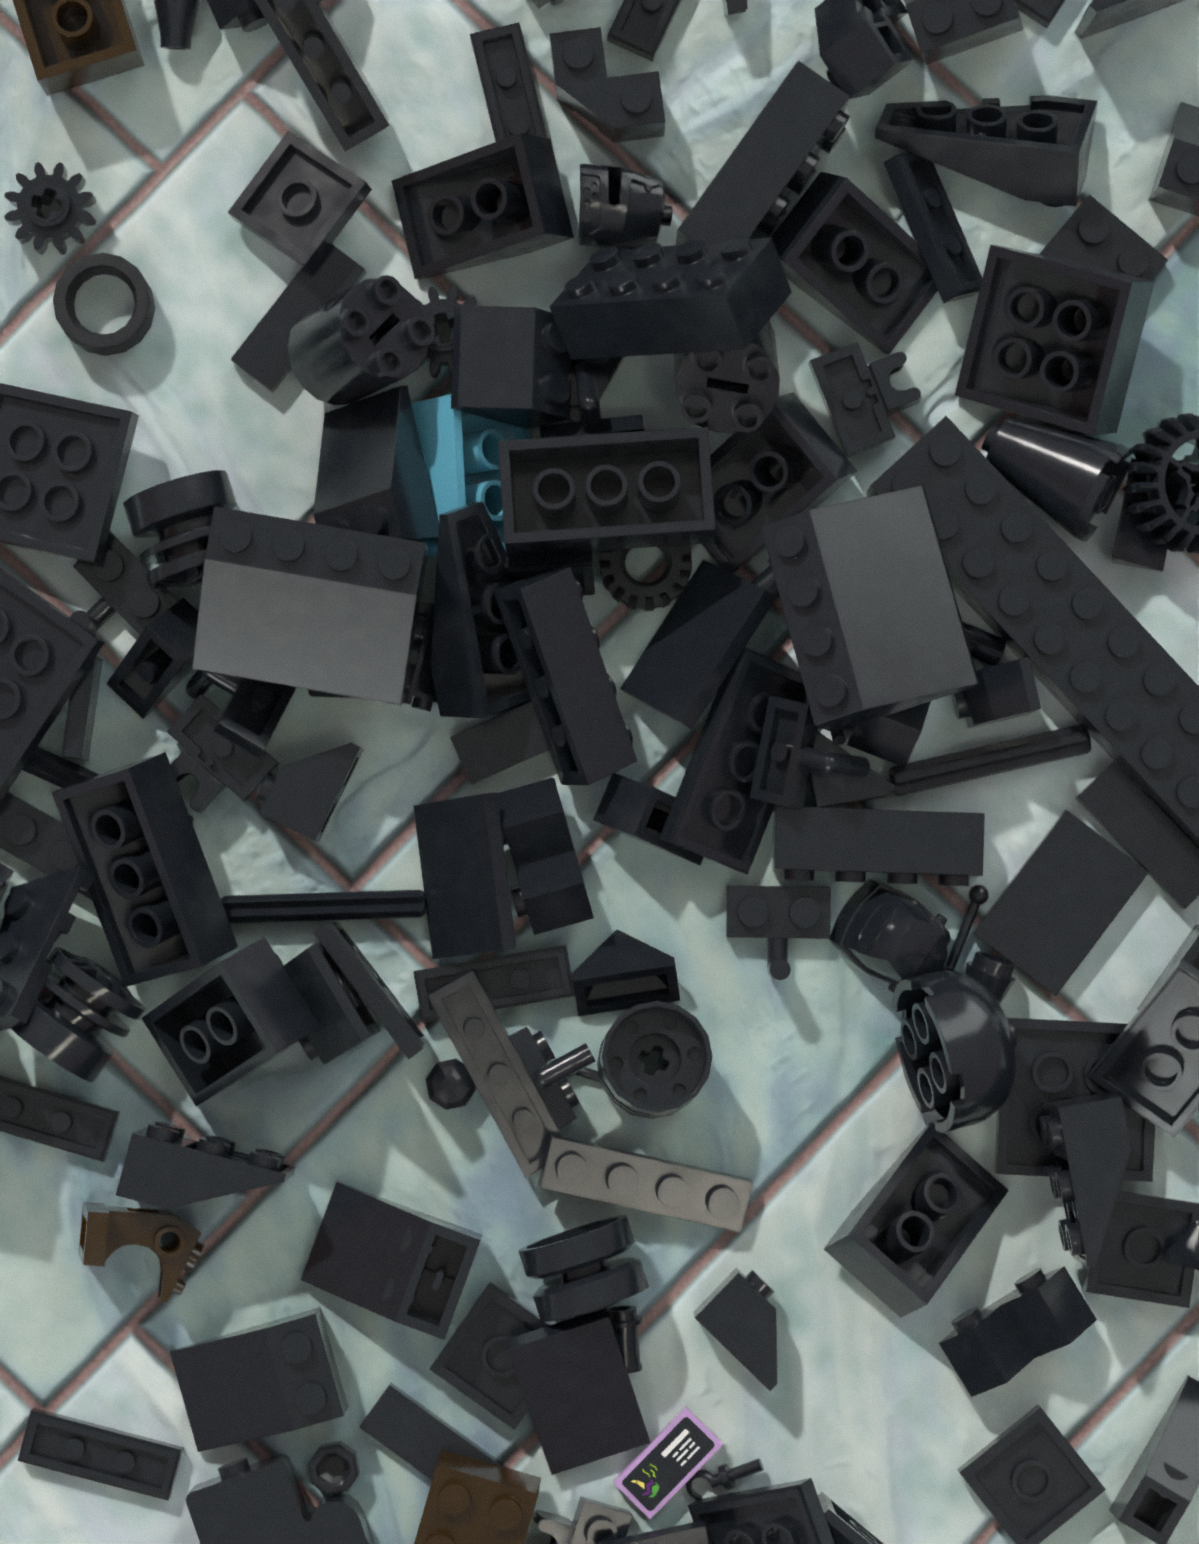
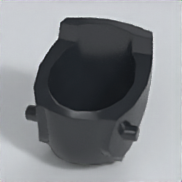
M869 879L853 894L843 907L835 922L829 940L833 946L840 950L861 971L881 981L890 983L888 990L894 993L895 987L903 979L942 971L947 959V946L951 942L949 931L945 928V924L948 921L947 918L941 914L933 916L920 902L898 889Z

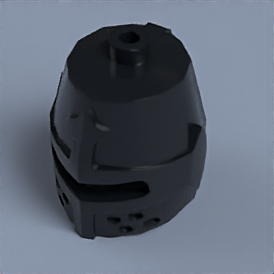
M580 164L579 246L599 248L615 246L620 249L656 243L661 227L671 225L673 212L672 206L665 205L662 181L631 171L630 168Z

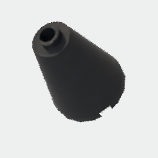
M1010 417L1002 425L995 422L982 444V450L987 452L986 459L1013 487L1074 538L1081 541H1087L1098 528L1089 523L1094 514H1100L1101 512L1107 514L1127 474L1123 467L1129 462L1124 459L1132 455V450L1122 444Z

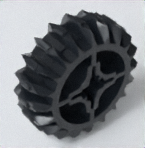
M1193 413L1179 414L1176 418H1164L1157 422L1156 428H1148L1145 432H1142L1144 443L1135 444L1134 447L1130 448L1137 462L1128 463L1123 467L1126 472L1133 475L1132 483L1126 484L1122 490L1129 494L1133 493L1134 502L1126 510L1131 513L1141 514L1135 528L1141 531H1151L1149 542H1153L1156 545L1165 544L1166 550L1171 552L1187 551L1189 554L1199 553V521L1192 525L1187 523L1186 520L1189 514L1196 512L1199 507V416L1193 415ZM1185 443L1195 446L1192 454L1185 455L1183 460H1176L1172 457L1176 450Z

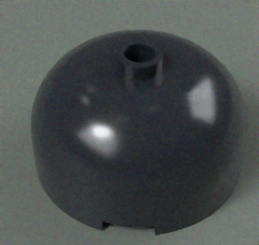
M949 970L935 971L901 980L895 987L892 1008L896 1012L902 1011L901 1037H896L895 1041L906 1082L921 1114L931 1111L937 1119L935 1121V1130L940 1133L975 1125L987 1120L1004 1105L1014 1084L1016 1073L1015 1047L1017 1041L1011 1021L1006 1018L1002 1007L991 991L980 981L967 974Z

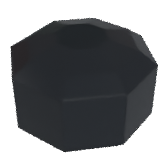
M457 1058L437 1062L425 1079L429 1099L445 1110L466 1106L477 1089L464 1063Z
M342 1441L321 1444L308 1463L311 1484L327 1495L347 1492L360 1473L357 1452Z

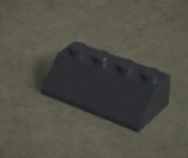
M166 752L121 766L52 792L78 864L96 874L89 888V893L122 981L127 987L201 967L238 947Z

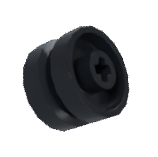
M627 1215L610 1217L543 1238L519 1249L518 1252L526 1277L543 1279L557 1275L561 1276L540 1286L533 1294L541 1322H551L596 1312L649 1288L640 1259L630 1257L607 1261V1259L628 1250L635 1242Z

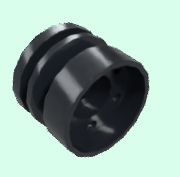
M225 470L200 472L170 480L143 490L129 497L123 503L133 536L136 538L158 537L160 541L140 554L144 565L165 563L146 574L150 588L164 589L176 586L182 588L202 584L214 506L234 509L238 505L228 473Z
M55 947L48 958L65 974L62 978L51 971L44 985L51 992V995L48 999L39 996L27 1023L10 1029L62 1068L81 1079L94 1082L114 1055L111 1048L98 1035L104 1029L112 1034L126 1037L131 1030L127 1024L114 1014L116 1010L127 1017L139 1020L146 1008L131 994L126 984L110 971L87 957H81L61 947Z
M661 1001L637 1004L617 1017L601 1042L597 1060L600 1085L611 1102L629 1115L647 1119L673 1115L697 1096L709 1078L713 1057L709 1036L698 1019L679 1005ZM651 1051H656L660 1054L659 1063L665 1066V1071L657 1069L650 1076L644 1073L645 1063L638 1059L639 1056L647 1057Z

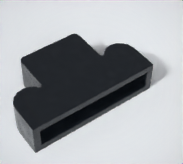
M279 1454L249 1465L247 1457L227 1463L217 1469L220 1476L195 1485L186 1497V1504L200 1544H375L362 1507L356 1499L348 1494L337 1493L328 1495L320 1500L313 1513L308 1511L292 1463L286 1454Z

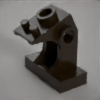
M83 1202L78 1250L82 1264L105 1267V1261L122 1246L135 1244L148 1247L159 1258L158 1297H161V1302H167L172 1292L178 1295L182 1294L186 1283L179 1277L183 1270L189 1273L193 1270L202 1253L204 1244L198 1242L201 1232L197 1227L169 1210L105 1206L104 1203ZM164 1233H175V1238L170 1244H159V1240Z

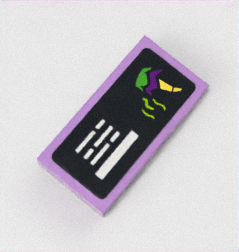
M687 1406L613 1479V1483L649 1519L723 1446V1442Z

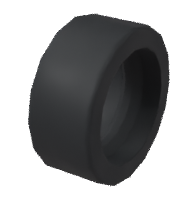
M108 253L86 255L70 264L58 279L53 296L56 320L68 338L85 351L104 356L124 353L140 343L151 328L155 312L152 289L139 269L123 257ZM106 274L118 277L127 283L133 293L135 305L132 317L123 328L114 333L98 334L89 331L81 325L75 314L74 301L77 291L84 282L94 276Z

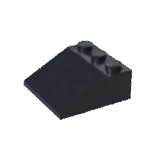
M990 245L955 396L1092 436L1117 433L1155 282L1101 267L999 245Z

